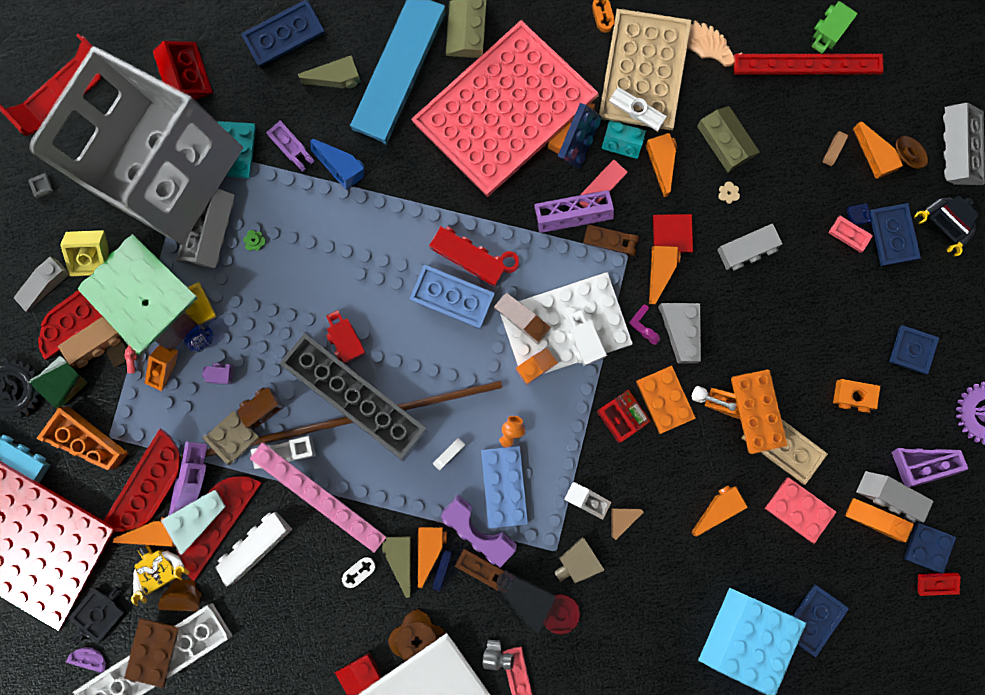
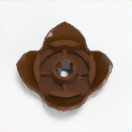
M416 609L407 614L400 627L392 631L388 643L392 652L403 658L406 662L446 633L441 627L433 625L426 613ZM415 636H418L419 640L422 639L423 641L419 646H415L412 643Z

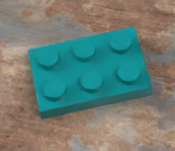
M217 121L221 127L243 146L242 151L225 177L250 178L256 125L253 123Z

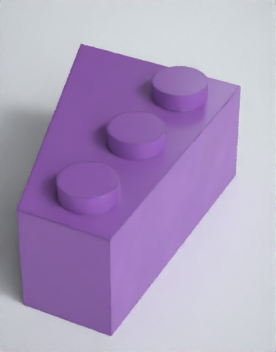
M897 448L892 452L903 484L909 488L959 474L968 469L961 450Z

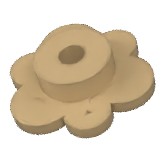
M726 182L724 186L719 188L721 192L719 199L721 201L726 200V203L730 204L732 201H737L740 197L738 186H734L732 182Z

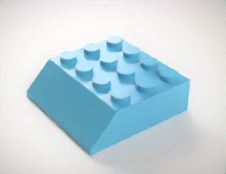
M729 588L699 657V661L765 694L775 695L806 623Z

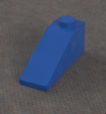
M312 139L310 141L311 151L345 189H348L364 178V165L360 160H356L351 154L318 140Z

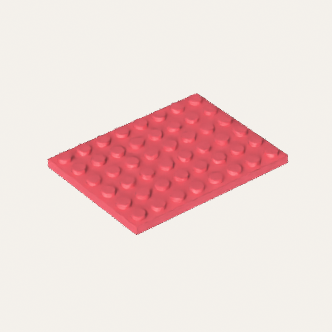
M520 21L411 120L489 197L573 120L580 103L588 106L599 95L590 84L526 24Z

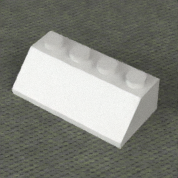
M269 512L261 520L263 523L258 528L254 526L247 533L248 537L244 541L239 540L232 547L234 550L229 555L226 553L218 560L220 564L216 566V569L226 586L235 584L292 530L289 524L277 512L273 514Z

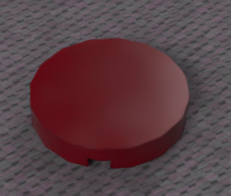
M558 594L555 595L556 598L543 624L552 633L566 634L577 626L580 612L578 605L572 598L567 595Z

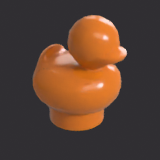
M509 416L508 420L502 425L501 431L503 436L499 439L501 445L505 448L511 447L514 443L513 438H520L525 435L526 429L521 417Z

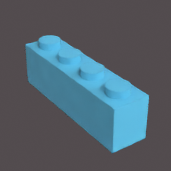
M4 434L0 435V461L40 483L50 464L45 462L46 458L39 454L33 455L29 452L30 449L22 444L16 445L11 437Z

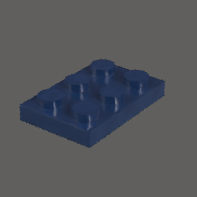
M580 103L558 157L580 169L581 164L585 161L587 150L593 142V136L600 125L602 116L586 104Z
M908 203L869 211L881 266L921 258Z
M814 585L792 616L806 623L797 644L816 657L849 608L817 585Z

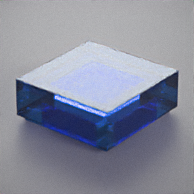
M867 203L847 208L851 223L861 225L871 222Z

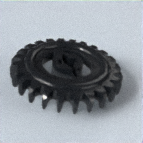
M7 358L4 359L3 364L0 363V379L2 381L0 393L5 399L10 401V403L0 401L2 421L5 420L6 416H9V419L13 421L14 415L21 419L22 412L29 415L28 408L35 410L32 403H40L35 396H41V394L29 383V380L33 378L37 371L29 372L31 365L23 367L24 361L16 364L15 358L11 363L8 362ZM9 375L17 377L23 383L24 391L19 400L16 399L19 392L18 386L15 382L8 379L7 376ZM3 378L6 379L8 386L14 388L12 390V397L14 401H12L10 394L4 392L6 390L7 385Z

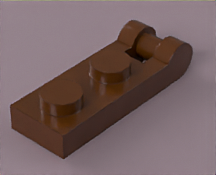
M588 225L583 244L635 256V245L639 241V236ZM623 241L628 242L627 247L622 246Z
M466 549L463 550L455 565L456 568L498 590L496 582L492 579L495 573L500 575L501 573L503 574L504 570Z

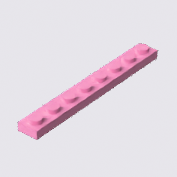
M263 442L251 455L250 459L371 551L375 552L385 540L386 536Z

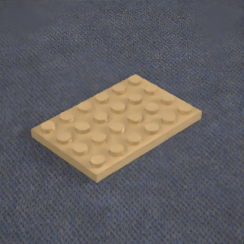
M617 9L599 115L602 116L601 119L648 126L639 120L632 119L628 113L609 102L613 93L619 87L632 96L645 100L647 105L667 116L661 129L673 130L691 20ZM639 106L633 108L637 113L643 111Z

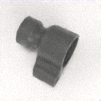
M488 640L487 649L483 656V667L488 670H499L501 667L506 670H512L514 667V654L506 653L502 655L501 641Z

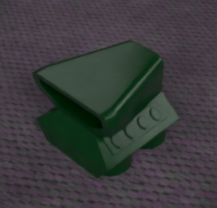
M61 356L39 375L29 380V383L56 409L66 404L88 384Z

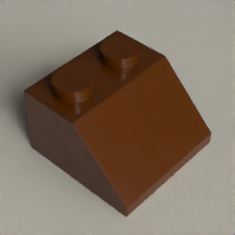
M269 387L259 389L253 399H246L239 405L240 408L237 410V413L247 429L255 430L285 407Z

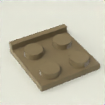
M232 411L211 432L202 437L228 466L259 439L253 430L247 429L243 425L235 411Z

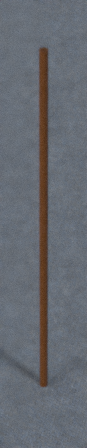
M501 381L402 403L397 406L406 411L503 387ZM342 417L260 436L251 446L353 422L347 417ZM212 448L206 449L205 457L217 455ZM180 455V463H182L183 455Z

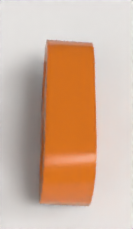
M594 0L592 8L598 29L602 32L611 31L614 26V16L609 0ZM598 2L605 4L603 12L601 11V7L598 6ZM604 16L606 18V21L609 22L608 26H606L605 24H601L603 23Z

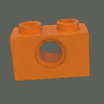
M844 379L837 380L833 403L839 404V408L851 409V407H857L860 412L870 413V410L877 409L880 386ZM854 392L860 395L858 402L853 399Z

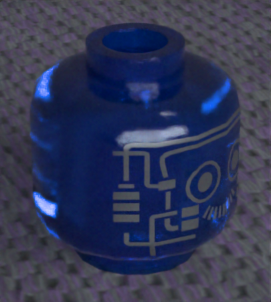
M198 324L186 334L184 342L190 351L199 353L213 344L212 336H214V333L209 326L204 327L202 324Z

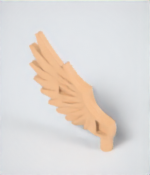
M697 21L693 23L694 25L690 24L687 49L696 52L701 58L716 59L725 67L734 64L733 54L729 46L726 47V39H724L723 35H719L718 30L714 32L712 26L708 29L705 23L700 26Z

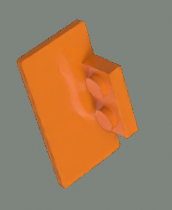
M763 370L732 377L731 381L749 454L787 446L770 371Z

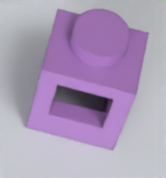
M213 363L212 367L206 366L203 368L202 375L207 383L232 385L234 366L226 364V368H224V364Z

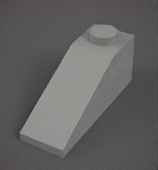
M49 257L34 270L14 299L28 312L67 278L69 272L58 260Z

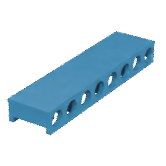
M431 0L406 1L351 122L350 127L353 131L363 133L387 145L444 18V5Z

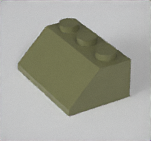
M487 0L450 1L446 56L480 58L483 55Z
M729 106L709 114L701 119L697 126L727 172L732 171L760 153Z

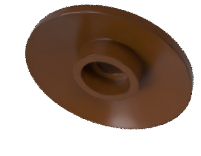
M902 136L896 141L897 152L905 163L917 169L926 166L928 162L927 154L915 139Z

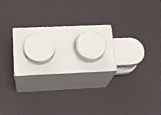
M581 310L568 315L572 328L569 329L567 338L571 346L575 345L577 350L575 356L578 363L586 366L605 358L607 355L592 321H586ZM581 319L582 324L576 326L574 321Z

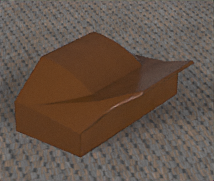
M174 579L170 587L163 592L158 608L159 610L198 611L203 599L202 593L198 590L195 581Z

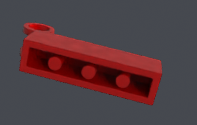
M440 226L429 244L430 250L493 287H496L504 272L513 273L519 266V258L516 253L507 251L501 257L497 255L493 257L488 254L489 251L482 246L476 247L472 245L470 239L465 236L460 238L455 235L456 231L447 226L446 228ZM506 258H513L516 263L512 267H506L503 261Z

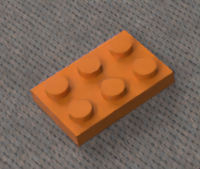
M672 366L636 381L659 434L695 419Z

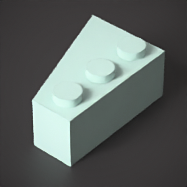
M214 490L161 521L179 553L182 555L226 506L217 490Z

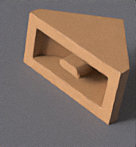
M611 509V536L616 540L644 512L641 509Z

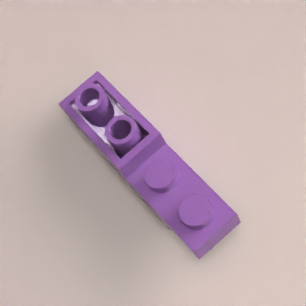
M197 442L185 443L180 475L175 480L169 516L198 499L206 470L204 459L207 444Z

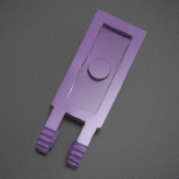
M281 121L266 132L281 151L302 172L305 170V167L297 159L300 154H303L309 163L312 164L314 162L312 157L305 151V147Z

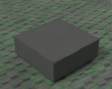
M47 173L28 180L35 198H40L54 192Z

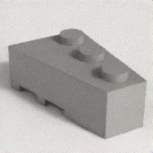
M661 303L658 307L668 331L677 362H700V303Z
M865 471L856 491L873 500L874 503L888 507L889 511L898 515H904V519L913 523L916 520L924 522L933 503L929 498L889 476Z

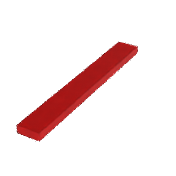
M735 54L733 56L734 74L883 73V54Z

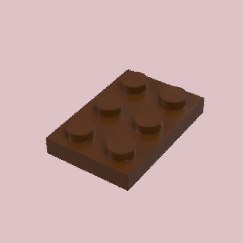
M143 618L139 619L124 679L161 688L165 687L180 627Z

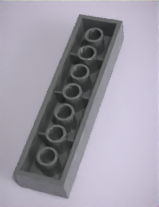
M305 333L279 363L403 462L428 432L422 424Z

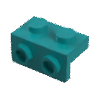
M609 121L602 149L637 159L646 131Z

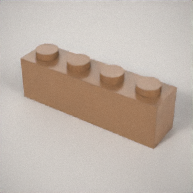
M101 317L60 344L58 348L68 364L77 369L87 365L88 361L92 358L102 355L108 346H115L120 343V338L122 339V337L104 317Z

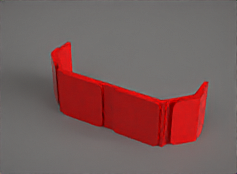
M76 35L82 41L76 56L24 103L10 108H4L0 104V111L24 136L34 134L39 130L93 46L83 36ZM100 74L94 76L84 91L83 96L101 79Z

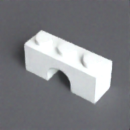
M310 436L290 440L282 444L268 445L269 448L288 462L316 456L313 440ZM251 449V454H253L256 449ZM253 462L254 469H263Z

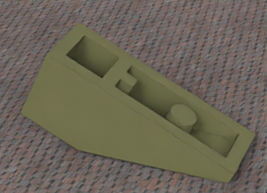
M352 56L298 74L302 84L352 88L361 82Z
M387 537L386 541H383V553H386V558L405 597H410L411 537Z

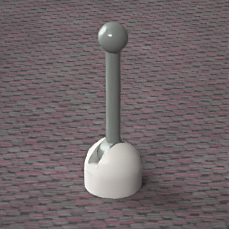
M697 386L693 390L692 400L702 403L710 400L728 407L731 411L736 409L735 403L729 404L710 397L707 390L703 387Z

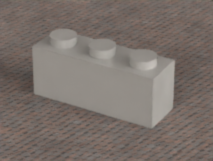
M772 223L720 246L718 252L726 269L733 268L735 271L743 267V263L749 260L751 263L760 260V255L767 253L769 256L779 251L778 247L782 245V242Z

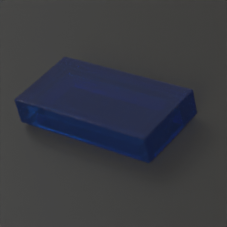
M445 550L443 552L433 585L434 590H441L451 558V551Z

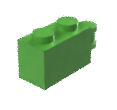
M840 1L835 7L831 5L825 13L827 15L825 21L821 19L814 28L817 30L813 36L816 38V41L811 47L821 54L827 47L832 49L858 13Z

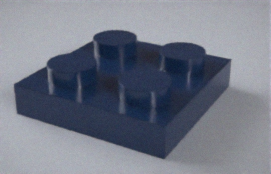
M902 325L899 328L889 362L928 374L939 337Z
M916 523L904 559L938 573H944L956 537L924 524Z

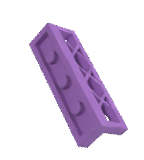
M609 190L534 204L539 233L611 220L614 215ZM606 197L607 204L599 205L596 203L598 198ZM585 201L589 205L587 208H580L577 204ZM561 205L571 207L566 212L558 210ZM548 208L551 210L549 215L541 216L540 209Z

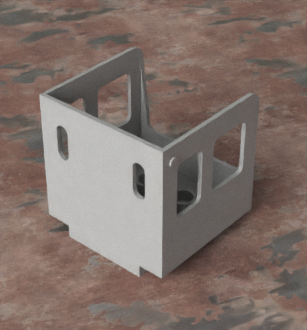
M93 46L31 141L30 149L33 154L91 193L182 245L242 151L243 146L189 96ZM96 74H100L119 91L118 97L106 114H102L83 98L84 91ZM74 110L96 127L91 139L76 160L71 159L52 144L58 131Z

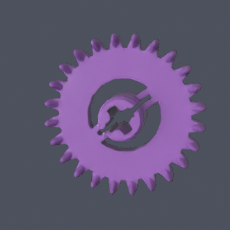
M982 382L980 387L979 384H974L973 389L971 387L967 388L968 394L962 393L964 400H958L961 407L956 408L960 412V414L956 415V418L962 420L958 425L965 426L962 432H969L968 438L975 436L974 441L976 443L981 439L982 444L985 445V427L980 425L975 418V415H977L981 421L985 422V412H983L985 411V405L975 408L980 401L985 399V382Z

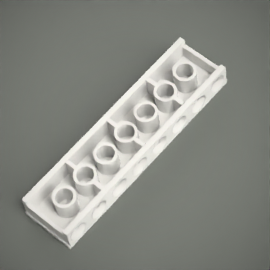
M213 603L205 606L176 625V627L180 628L167 679L232 637L231 632ZM128 656L73 693L75 695H143L155 686L124 679L130 657Z

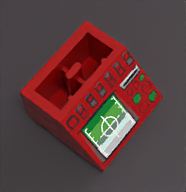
M629 390L597 411L618 443L624 441L650 422Z

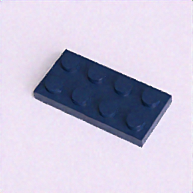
M307 0L241 33L259 68L325 34Z

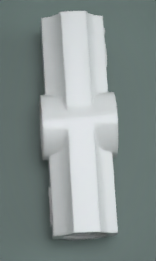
M619 87L615 90L609 101L628 113L632 119L643 122L657 132L667 118L664 114L647 105L645 100L636 98ZM639 106L643 111L637 113L633 108Z

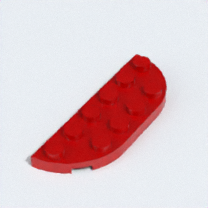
M79 290L50 310L43 319L38 344L44 360L48 361L59 353L60 349L58 346L103 317Z
M160 428L104 519V522L116 528V532L137 529L147 523L156 512L178 475L180 468L179 450L172 437Z
M231 477L219 482L208 492L217 490L226 507L182 555L178 551V556L184 568L189 571L188 576L193 581L201 574L262 485V482L250 477Z

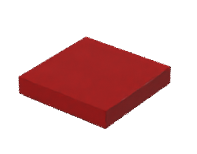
M692 214L653 215L654 246L678 247L677 251L680 253H692Z

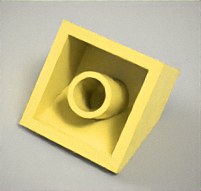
M104 231L66 232L60 244L69 276L92 275L95 269L108 259V244Z

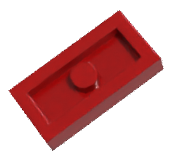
M958 573L918 574V594L920 596L960 594V575Z

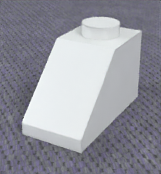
M574 482L564 499L601 519L604 518L611 504L607 499Z

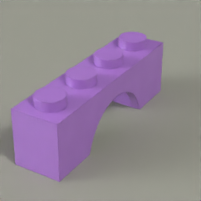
M458 494L443 510L441 514L443 522L447 526H452L456 529L462 539L469 540L476 551L483 552L490 563L501 567L516 551L517 544L503 532L495 535H486L479 532L471 522L473 506Z

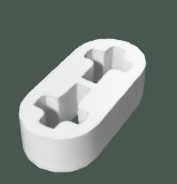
M458 438L435 460L433 465L440 471L466 444Z
M365 557L358 561L343 574V584L348 588H353L374 572L376 567L374 560ZM363 561L371 563L370 571L367 569L362 573L359 571L364 566ZM357 572L358 576L354 579L355 583H348L346 581L348 579L347 575H353Z

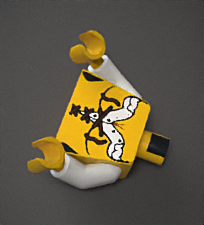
M145 545L137 550L143 560L135 565L133 576L134 594L131 597V601L136 606H138L140 599L143 603H146L147 599L143 596L144 593L145 595L151 594L175 578L183 580L181 575L183 573L188 575L189 571L184 568L180 557L163 550L153 553L149 545Z

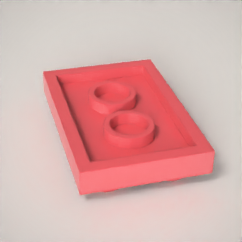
M789 477L784 480L765 507L767 511L813 544L836 513V511Z

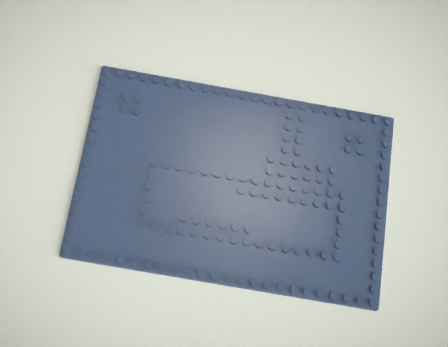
M252 162L250 178L225 177L218 189L234 195V205L229 214V224L224 233V243L219 252V261L216 264V268H205L176 261L180 244L171 238H165L159 260L187 288L200 282L217 317L194 328L174 348L178 351L176 365L162 391L145 384L149 355L160 344L154 342L141 356L137 354L136 360H134L135 373H127L109 434L111 439L148 448L157 431L161 428L172 437L178 447L179 454L183 455L186 442L207 444L202 437L211 432L232 411H235L238 415L239 405L246 399H253L256 396L255 393L263 387L265 389L267 387L271 388L285 407L253 430L258 437L346 417L279 364L304 333L337 358L335 344L331 345L326 337L329 334L327 328L330 327L326 315L338 310L343 320L349 319L367 353L346 366L396 405L501 381L503 388L406 410L405 412L422 424L428 432L404 462L355 423L264 444L267 446L277 445L302 437H312L316 456L289 463L331 495L444 523L441 517L443 510L459 494L473 506L471 522L479 532L488 535L503 532L512 541L551 551L557 550L568 506V501L564 499L574 481L603 359L583 366L582 363H576L543 374L526 386L515 370L518 365L501 315L494 306L505 293L517 301H521L608 272L618 300L628 259L626 254L352 186L345 189L340 183ZM440 226L443 228L447 226L456 231L455 235L460 238L465 236L470 239L472 245L476 247L482 246L489 251L488 254L493 257L496 255L501 257L507 251L516 253L519 258V266L513 273L504 272L496 287H493L430 250L429 244ZM249 230L261 232L262 237L266 241L264 246H260L259 251H248L245 248L246 243H244L243 239L247 236ZM506 258L503 261L506 267H512L516 263L513 258ZM423 265L495 293L481 329L409 300ZM337 318L332 322L333 324H336L340 322L339 318ZM213 363L224 364V368H226V364L233 365L232 385L205 382V378L202 375L203 368L206 366L212 367ZM509 416H518L523 419L526 431L523 437L513 438L514 443L511 447L520 446L528 524L489 528L481 450L505 448L499 441L503 436L501 431L502 425L508 420ZM460 438L466 445L439 471L433 463L455 440ZM259 445L249 447L229 466L218 454L205 457L204 459L205 463L279 481L264 469H254L253 461L250 459L252 455L251 449H256Z

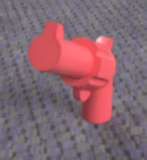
M128 344V348L125 350V359L127 362V373L132 374L135 373L134 360H136L137 353Z

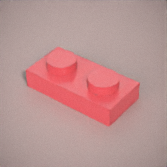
M842 216L836 219L829 231V234L860 253L864 251L873 236Z

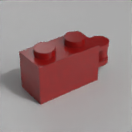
M338 310L326 315L330 327L327 328L329 334L326 337L331 345L335 344L337 348L335 354L339 361H343L347 365L367 354L348 318L343 320ZM339 318L340 322L333 324L332 321Z

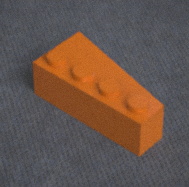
M59 407L36 438L56 448L68 451L74 456L84 458L86 461L106 470L118 468L128 454L126 450L70 407Z

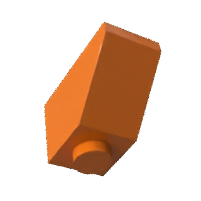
M159 345L149 355L145 384L160 391L164 389L176 365L177 350L173 349L170 352Z
M545 348L517 366L515 370L527 386L557 365L558 362L548 348Z
M711 388L710 397L729 404L735 403L736 409L731 411L728 407L710 400H706L705 406L728 416L741 419L735 394Z

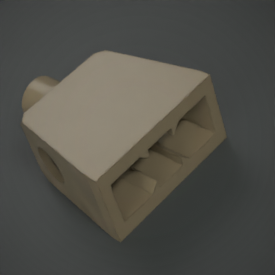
M582 537L559 558L564 566L554 571L560 582L571 576L576 583L600 573L604 569L586 540Z

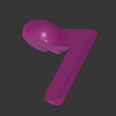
M644 304L628 324L640 332L644 338L649 339L650 343L656 345L660 341L659 335L639 322L649 308Z

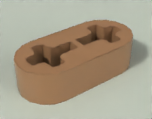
M838 131L823 159V163L829 166L834 164L848 137L847 134Z

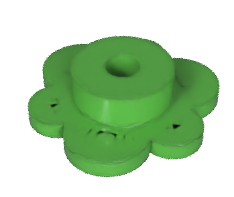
M249 230L247 236L243 239L244 243H246L245 248L248 251H259L260 246H264L266 243L262 233L259 231L255 232L254 230Z

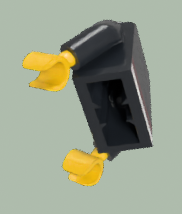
M957 196L954 199L946 197L935 200L926 207L927 210L919 211L914 218L922 215L924 219L918 223L922 224L927 220V216L931 214L929 218L955 243L959 241L956 245L949 246L947 250L951 252L955 247L957 252L954 256H958L962 253V246H966L976 234L975 220L978 213L972 208L974 206L972 199H963L961 196Z

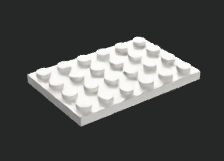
M608 272L518 301L551 327L550 331L538 345L500 313L518 366L545 348H548L558 364L544 374L578 363L575 356L577 350L575 345L571 346L567 335L569 334V329L572 328L568 315L580 310L586 321H592L605 353L632 345ZM581 319L574 321L576 326L582 324Z

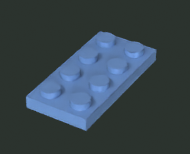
M423 265L409 300L481 329L495 293Z
M520 446L481 450L489 528L528 524Z

